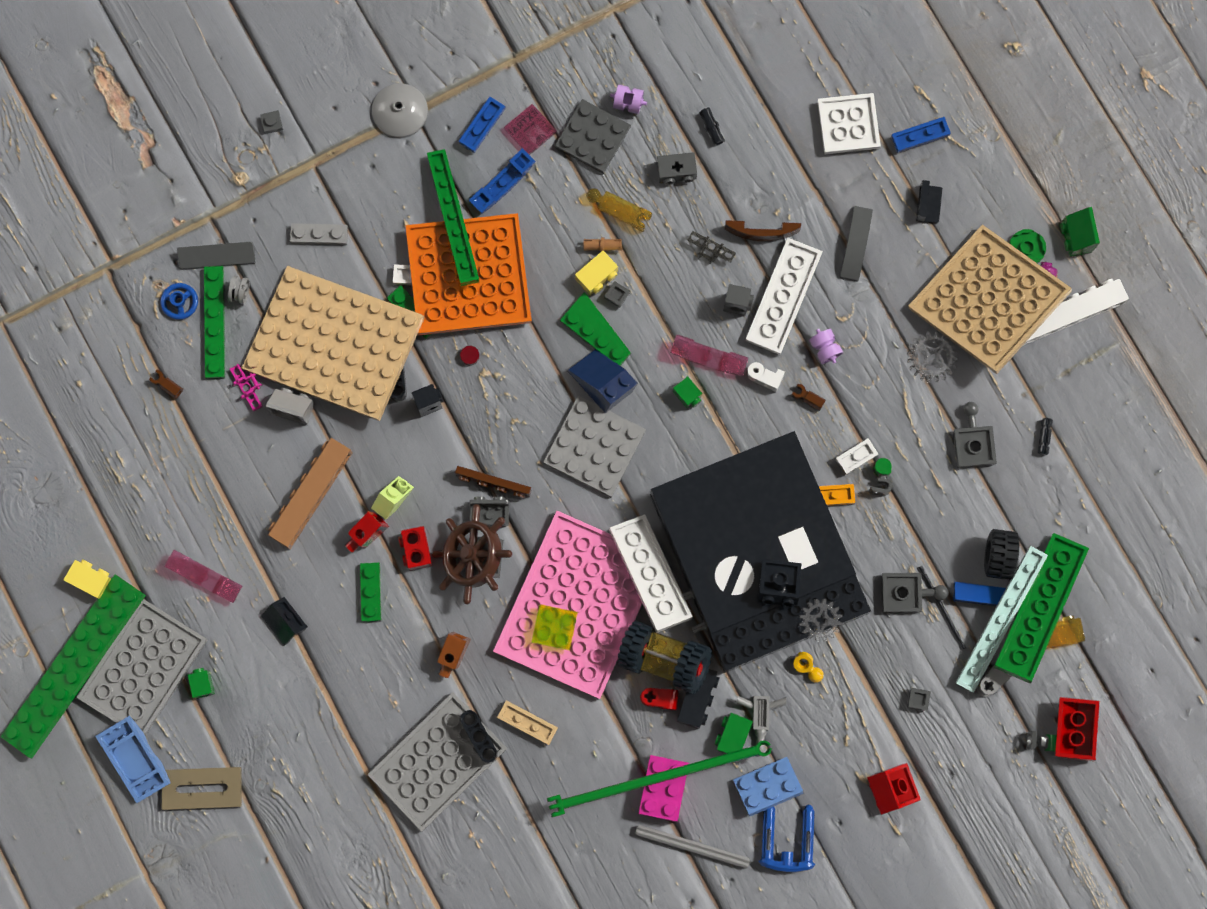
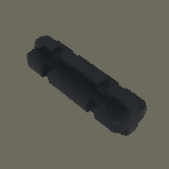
M1043 418L1041 422L1040 446H1038V454L1040 455L1049 454L1050 447L1048 445L1050 444L1052 432L1050 428L1053 424V420L1050 418Z

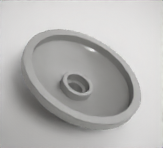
M402 83L392 84L382 89L375 97L372 105V116L376 126L384 134L395 138H405L414 135L423 127L428 116V106L423 94L415 87ZM401 104L402 107L400 109H397L396 105Z

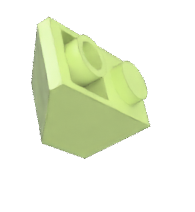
M398 476L379 493L371 509L384 519H388L399 508L414 487Z

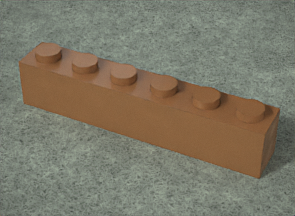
M333 438L323 444L321 448L322 453L319 457H315L310 465L312 467L308 474L305 473L300 480L302 484L298 490L294 489L291 493L289 504L282 507L279 512V519L277 522L274 521L269 527L268 531L270 533L268 535L288 549L292 548L353 454L351 449Z

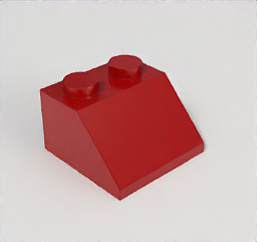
M907 763L867 777L881 815L921 800Z

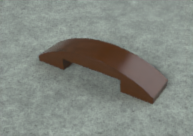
M725 221L726 231L740 238L753 241L781 240L797 234L801 229V223L782 222L781 230L749 229L744 228L745 221Z

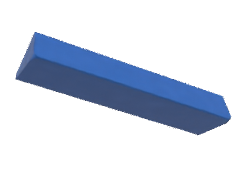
M954 582L953 601L997 606L1006 588Z

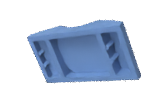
M130 716L95 736L136 803L171 783L162 762L153 753L143 731Z

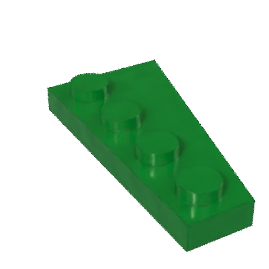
M583 292L561 318L560 322L592 348L621 366L631 355V352L587 294Z

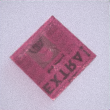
M533 104L504 127L506 132L529 155L557 133V130Z

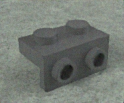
M474 497V500H470V521L473 505L478 504L480 506L479 522L492 526L499 517H503L505 523L502 526H509V501L505 500V497H493V500H486V497Z

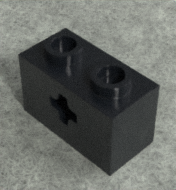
M433 384L411 392L421 417L443 409L441 405L444 402L439 388H434Z

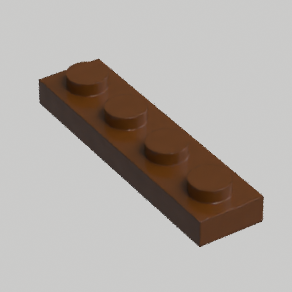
M457 466L455 471L456 476L459 477L458 479L463 482L469 483L471 480L484 488L492 486L501 493L509 491L514 493L515 497L524 499L526 496L530 498L532 489L529 486L461 466Z

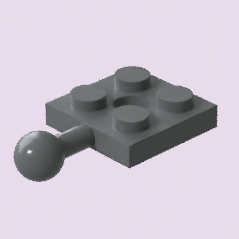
M968 402L963 407L964 414L968 416L969 428L953 430L957 468L997 464L993 426L977 427L975 415L979 409L974 402ZM977 442L980 445V450L977 452L972 451L970 443Z
M882 573L883 612H922V597L934 596L937 600H944L948 597L949 592L944 585H938L934 589H922L921 573ZM902 587L907 590L905 598H900L897 595L898 588Z

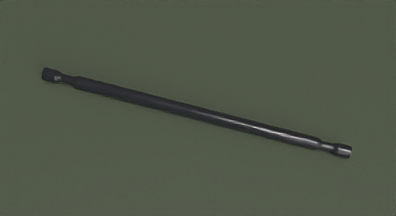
M920 566L919 569L923 573L929 588L934 589L923 567ZM936 599L962 649H965L966 646L963 644L941 600Z

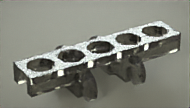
M694 231L691 232L688 241L701 248L702 252L698 253L700 255L699 259L703 257L709 260V264L715 261L714 257H720L730 263L732 262L736 252L724 247L723 243L720 245L710 240L709 236L704 237ZM694 235L699 239L697 241H694L691 237ZM710 243L715 244V249H709L708 245ZM705 250L712 252V257L704 254ZM727 252V253L731 254L732 257H731V258L725 257V253Z

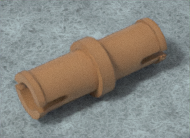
M601 237V239H584V251H622V239H605V237Z

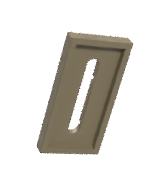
M242 767L166 770L171 783L162 788V810L242 807ZM227 784L228 789L223 792L178 793L176 791L179 785Z

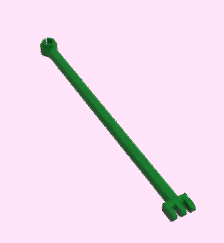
M763 740L757 743L756 746L561 799L560 795L547 798V802L555 800L556 804L550 805L549 809L558 808V812L551 813V817L564 815V809L757 755L765 757L771 753L772 748H767V751L763 753L760 751V746L765 745L768 747L771 744Z

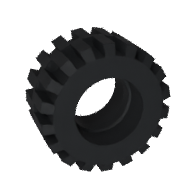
M998 529L991 530L987 539L984 557V571L987 577L1007 580L1013 578L1019 558L1020 542L1017 532Z

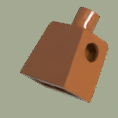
M456 632L448 634L437 661L442 664L438 672L440 676L449 678L452 669L456 670L459 668L470 643V638ZM449 654L454 656L453 661L448 658Z

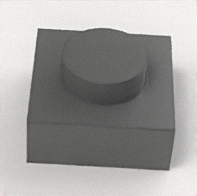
M279 110L260 114L265 134L283 130Z
M614 281L604 298L620 308L630 294V290Z
M911 688L907 707L928 711L931 691Z

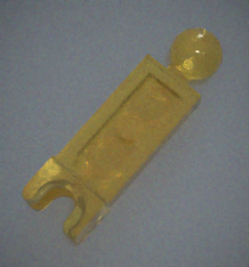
M592 188L586 194L589 202H599V210L631 225L641 232L645 231V224L640 220L643 218L650 220L652 217L650 211L638 207L608 191L602 196L598 189Z

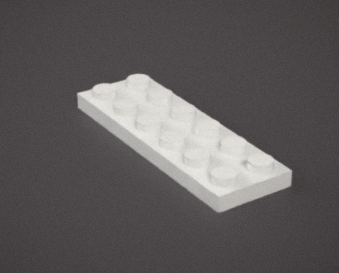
M787 238L746 337V342L781 355L823 251Z
M644 514L610 527V534L655 632L658 633L691 620L693 616L646 515Z

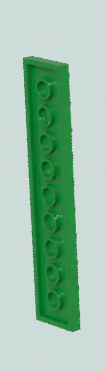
M115 574L102 596L93 604L1 737L32 759L146 595Z

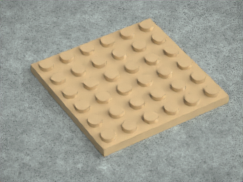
M982 224L908 307L912 312L995 374H998L1072 292V288Z

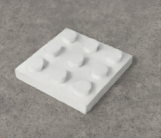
M874 93L818 99L824 154L880 149Z

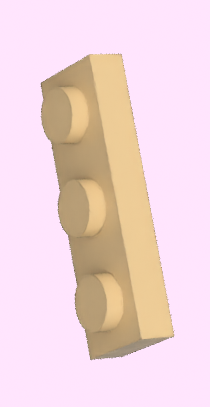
M507 700L497 717L547 745H550L558 727Z

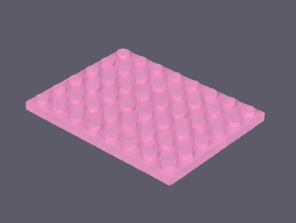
M556 511L493 650L494 653L595 698H601L618 660L619 648L622 645L621 641L625 637L626 630L628 631V627L635 621L642 606V601L611 534Z

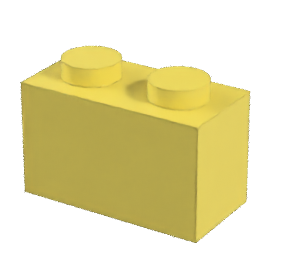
M603 250L575 274V280L589 295L597 294L603 289L605 282H611L616 278L618 266Z
M83 559L81 562L75 560L64 581L99 599L111 580L108 577L110 573L100 568L98 571L92 569L93 564Z

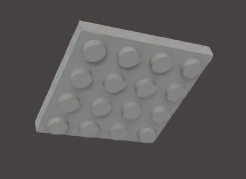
M578 396L543 464L612 498L646 429L611 411L604 413L597 404Z

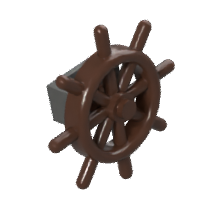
M478 504L473 505L471 521L457 526L453 519L448 518L446 520L451 533L446 540L444 549L432 552L434 558H443L444 569L448 575L439 585V589L442 591L446 590L452 582L464 586V604H470L472 588L480 587L487 583L492 591H496L498 585L493 578H500L502 558H510L512 556L511 550H503L504 540L500 539L497 531L505 523V519L499 517L492 526L479 522L480 506ZM478 530L484 534L482 537H477ZM468 533H470L469 543L464 537ZM459 543L462 546L461 550H457ZM456 558H461L462 560L456 565ZM466 567V577L464 578L460 573Z

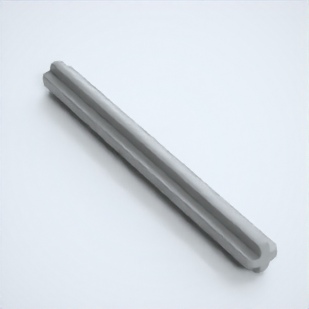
M638 825L635 834L637 836L739 867L748 868L750 859L642 825Z

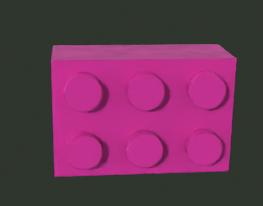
M650 755L646 776L689 763ZM687 775L643 787L638 814L678 822Z

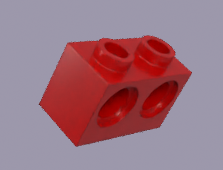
M424 526L402 530V536L398 538L400 547H404L405 555H402L404 567L408 566L410 571L431 567L432 561ZM411 535L418 536V541L415 544L408 543V538ZM414 554H421L422 559L420 562L414 563L411 560Z

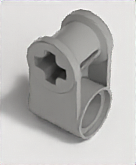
M993 665L980 680L976 692L981 697H988L995 693L1012 676L995 669V665ZM986 684L989 685L987 691L984 689Z

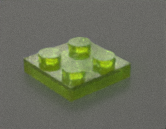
M540 604L531 643L570 651L578 612Z

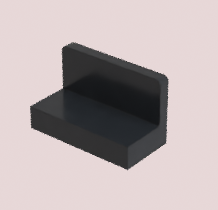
M922 180L919 189L916 221L939 223L942 187L930 186V181Z
M285 597L272 603L261 615L283 645L288 644L294 636L305 631L308 627Z

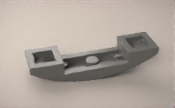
M854 206L840 278L859 281L873 209Z

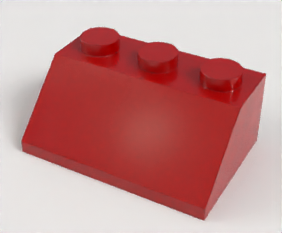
M1059 697L1056 757L1092 762L1096 760L1100 701Z

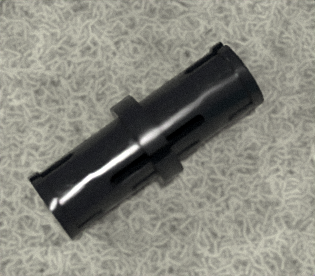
M710 107L702 109L699 114L705 124V130L709 133L714 146H718L725 142L719 129V123L713 117Z

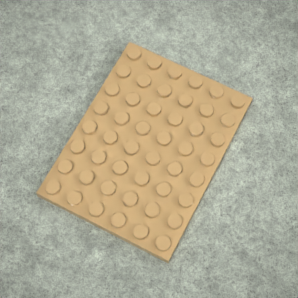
M287 266L242 369L380 421L425 317L414 311Z

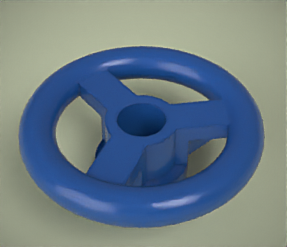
M172 284L162 293L160 300L161 308L172 319H186L197 309V293L187 284ZM175 289L187 290L184 294L180 291H174L173 293H171V295H169V293ZM192 296V306L184 313L183 306L185 301ZM178 298L182 299L181 302L176 303ZM166 300L177 307L178 314L172 313L167 308Z

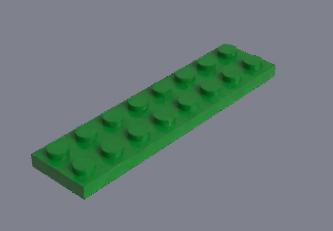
M1052 534L1044 552L1048 556L1022 602L996 661L995 669L1031 684L1088 553V547L1058 534Z

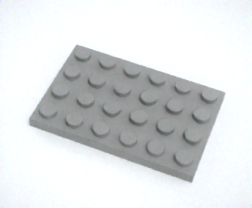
M143 599L103 656L77 698L116 723L130 716L146 736L208 639Z
M454 692L368 774L421 832L492 764L481 760L460 719L462 713L470 709ZM468 714L464 719L467 725L473 724L475 716ZM483 724L498 752V757H500L507 748ZM481 731L474 734L476 742H482L485 738L484 733ZM486 749L483 753V757L486 760H490L494 756L492 749Z

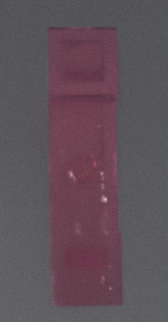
M677 334L670 352L690 362L739 376L744 375L748 357L708 347L694 342L693 339Z
M173 550L164 566L234 603L243 587L176 550Z

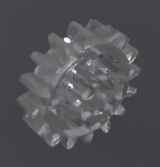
M814 599V605L808 602L809 608H802L805 614L799 615V618L803 619L799 626H805L802 632H809L808 638L811 639L815 636V641L819 642L820 637H822L823 641H827V636L834 638L833 632H840L837 625L843 624L838 621V618H841L842 615L836 613L839 607L832 608L833 602L827 605L826 599H822L821 603H819L818 599ZM819 607L817 613L810 615L813 609ZM827 609L832 613L833 619L828 616ZM822 615V618L825 619V623H821V625H819V622L816 621V619L821 617ZM808 622L813 624L815 627L814 631L809 627ZM827 626H832L829 631L823 633L824 628H826Z

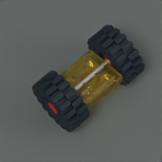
M638 621L633 622L628 627V631L626 630L625 637L621 641L622 645L619 648L620 652L618 653L619 667L640 674L641 671H646L671 680L675 688L692 694L699 691V687L703 685V680L705 681L706 673L709 671L708 667L711 664L712 650L710 647L694 641L684 643L656 633L654 627Z

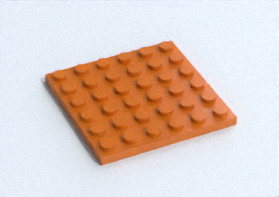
M518 213L464 219L479 276V283L466 286L460 285L444 221L405 225L415 312L425 317L418 335L532 323Z

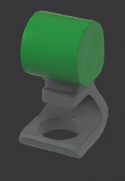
M886 458L878 459L873 467L875 475L879 477L877 483L883 484L885 489L870 487L869 492L872 495L886 496L893 488L892 482L886 479L892 470V464Z
M1027 731L1026 749L1044 747V751L1055 752L1057 735L1046 734L1045 737H1037L1036 731Z

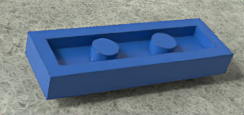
M489 97L460 138L459 144L475 153L506 107L492 97Z
M941 117L893 133L891 138L897 153L948 137L951 132L945 117Z

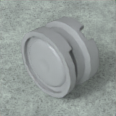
M238 276L232 277L228 291L229 302L234 303L238 301L239 304L246 303L250 288L249 278L239 279Z

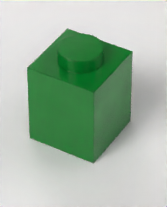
M688 376L673 388V393L687 409L690 406L694 408L702 401L700 398L703 393Z
M204 668L193 670V674L188 675L194 699L215 695L210 671H204Z

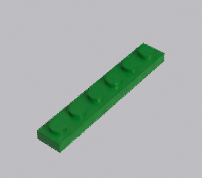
M204 267L205 378L221 379L225 378L224 267Z

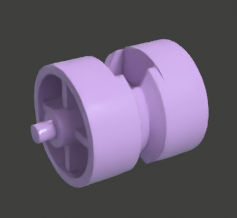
M618 85L616 92L610 94V97H613L614 109L624 110L626 108L628 112L639 114L641 106L647 105V102L643 99L644 90L636 88L630 90L628 86Z
M820 329L816 330L817 334L809 341L813 348L819 350L817 354L821 364L831 361L833 364L837 363L835 359L842 355L843 351L840 345L833 343L835 341L834 333L831 329L822 332Z

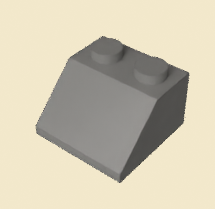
M286 388L281 390L275 389L266 404L269 412L273 415L308 425L315 404L311 397L302 393L299 396L292 394L293 391Z

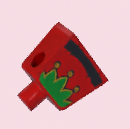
M368 511L348 532L351 539L345 546L352 553L359 546L366 548L389 525L376 512Z

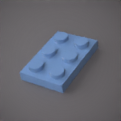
M788 757L733 780L749 817L804 794Z

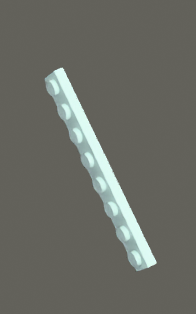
M1032 546L1028 547L1013 578L1009 582L955 682L956 684L974 693L1048 556L1047 554Z

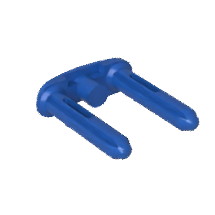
M806 805L803 810L800 862H793V852H781V861H774L775 807L763 811L762 856L758 860L761 866L780 872H801L813 869L816 864L813 862L815 811L812 805ZM767 829L770 830L769 850L766 849ZM807 832H809V852H808V853L806 852V833H807Z

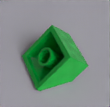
M1092 207L1066 215L1062 220L1060 228L1062 234H1065L1064 246L1066 252H1069V257L1092 253L1099 245L1100 241Z

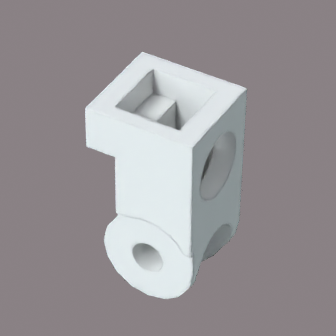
M758 362L750 364L747 372L748 378L751 381L774 392H777L785 374L780 369L774 373L765 369Z

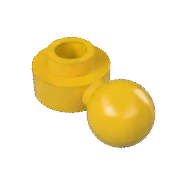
M800 652L795 655L793 665L798 672H808L809 680L814 683H818L823 679V671L818 667H813V658L809 653ZM801 659H806L807 661H806V662H801L800 660H801Z

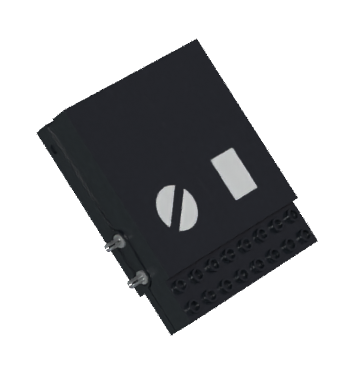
M795 431L650 490V498L689 589V592L682 595L685 600L693 599L702 623L693 626L692 630L694 633L706 630L724 673L863 617L871 612L856 577L855 569ZM762 559L802 563L798 605L786 608L782 606V603L764 605L762 601H758Z

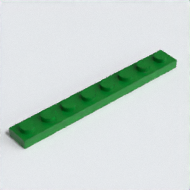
M443 149L428 152L427 158L460 285L466 286L479 283V276L446 151Z

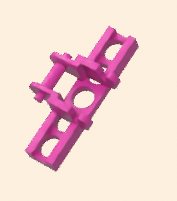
M239 364L233 368L231 367L230 371L236 380L233 382V385H239L244 394L240 396L241 399L246 398L253 411L263 407L254 390H259L262 386L261 383L258 384L256 381V374L250 373V376L246 377ZM239 369L241 373L236 375L234 370ZM249 380H252L255 386L252 387ZM249 385L250 389L248 391H244L243 386ZM253 394V395H254V398H253V399H249V396H251V395ZM257 401L259 406L254 407L252 402Z

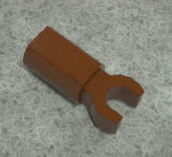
M156 369L155 372L160 376L159 379L154 380L150 377L149 380L154 385H160L162 390L177 399L183 392V388L168 377L165 378L164 374Z
M797 384L796 387L801 390V394L793 392L792 397L803 399V402L820 411L826 399L810 390L809 392L806 391L802 384Z

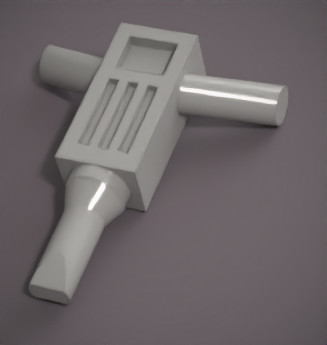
M737 696L738 704L753 710V730H755L757 743L765 739L766 733L769 730V710L786 705V697L770 702V696H753L752 702ZM761 745V746H760V751L763 752V753H764V745Z

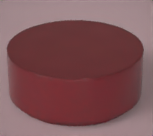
M466 346L460 353L461 360L466 365L471 366L479 361V351L474 346Z

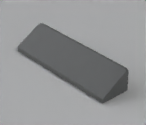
M253 242L177 248L180 269L256 263Z

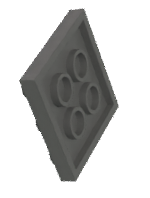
M582 99L558 139L555 148L604 174L629 132L631 125Z

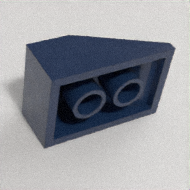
M596 349L567 371L604 413H607L630 395L638 384L626 369Z

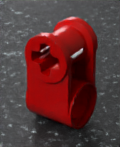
M647 688L641 693L640 700L645 706L677 710L678 690ZM649 692L654 696V699L648 702L647 698H644V695H647Z

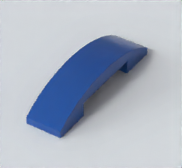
M523 148L493 180L469 199L481 214L503 198L535 164L536 161Z

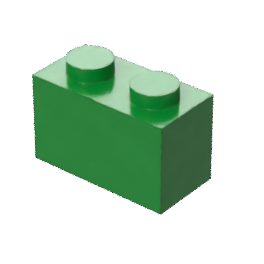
M730 713L729 717L725 715L721 725L724 727L722 735H717L714 743L717 746L716 751L727 754L742 750L753 721L734 713Z

